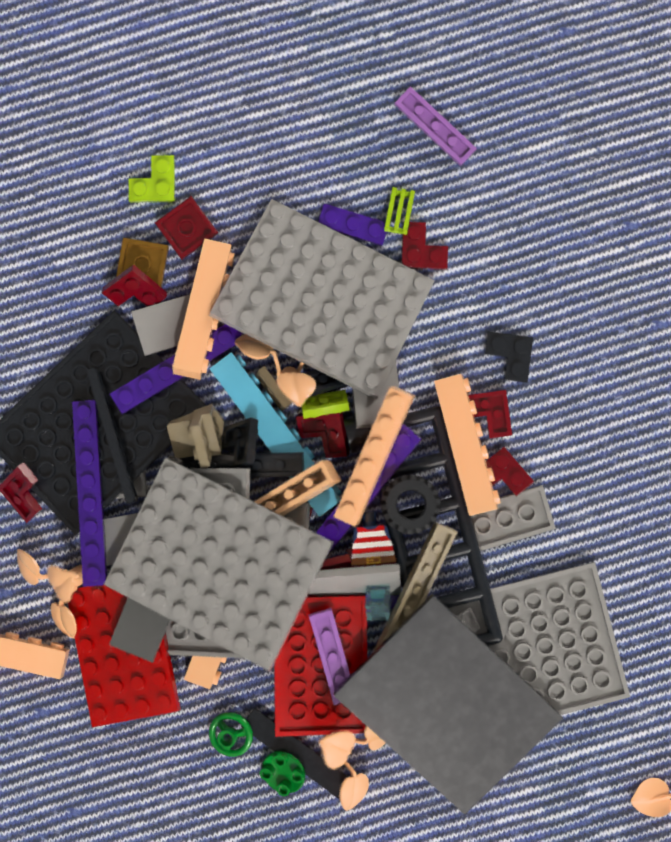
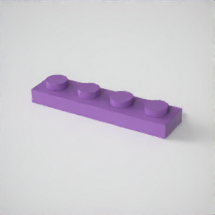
M409 87L395 102L394 105L460 167L476 151L477 148L412 87Z
M329 608L309 614V619L333 704L336 705L341 702L334 697L333 692L350 676L332 609Z

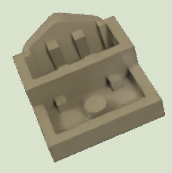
M213 404L194 410L193 413L171 420L168 423L167 430L176 458L194 456L195 460H199L200 467L205 468L210 467L212 456L221 455L224 417L213 407Z

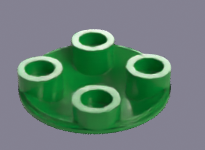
M273 752L264 759L262 769L260 770V777L281 796H287L289 793L298 791L305 782L306 776L303 765L296 757L286 752Z

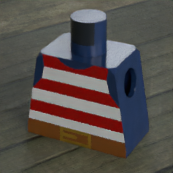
M365 512L362 516L363 527L353 528L351 565L396 562L387 525H377L376 512Z

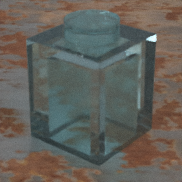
M366 586L365 609L367 620L388 621L391 615L390 586Z

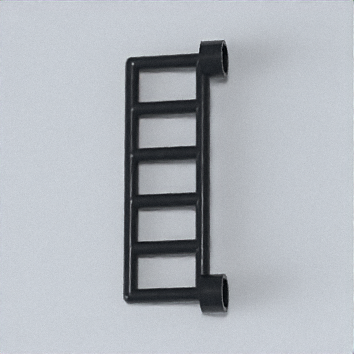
M433 406L407 413L403 422L407 427L432 422L439 453L403 462L390 480L441 466L444 467L451 497L440 500V513L438 515L455 511L463 542L451 545L444 561L467 556L475 587L437 598L447 608L479 601L487 632L477 636L488 646L498 644L502 641L503 635L472 518L468 513L441 407ZM355 415L343 418L351 453L361 452L372 428L356 429ZM388 481V482L386 483V485L382 488V490L378 493L379 500H380V504H381L383 492H384V490L387 488V486L389 485V481ZM424 504L398 512L405 518H415L422 513ZM385 520L396 564L400 566L401 584L404 587L419 554L408 556L403 533L392 528Z

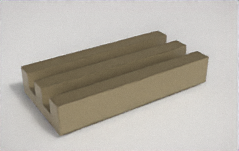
M263 366L257 371L255 377L270 395L276 406L283 411L292 402L281 392L275 379L267 368Z

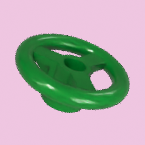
M225 712L212 720L209 727V739L212 746L222 755L237 757L247 752L250 748L253 732L249 722L243 716L233 712ZM223 720H235L239 722L243 726V728L235 729L229 727ZM218 726V727L220 728L221 732L218 734V736H217V738H216V733H215V732H216V727ZM246 736L242 747L231 750L238 737Z

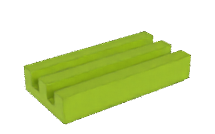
M395 187L392 188L384 231L407 235L415 191L410 190V192H407L406 189L397 190ZM396 196H399L394 227H390ZM409 198L402 229L399 228L404 199Z

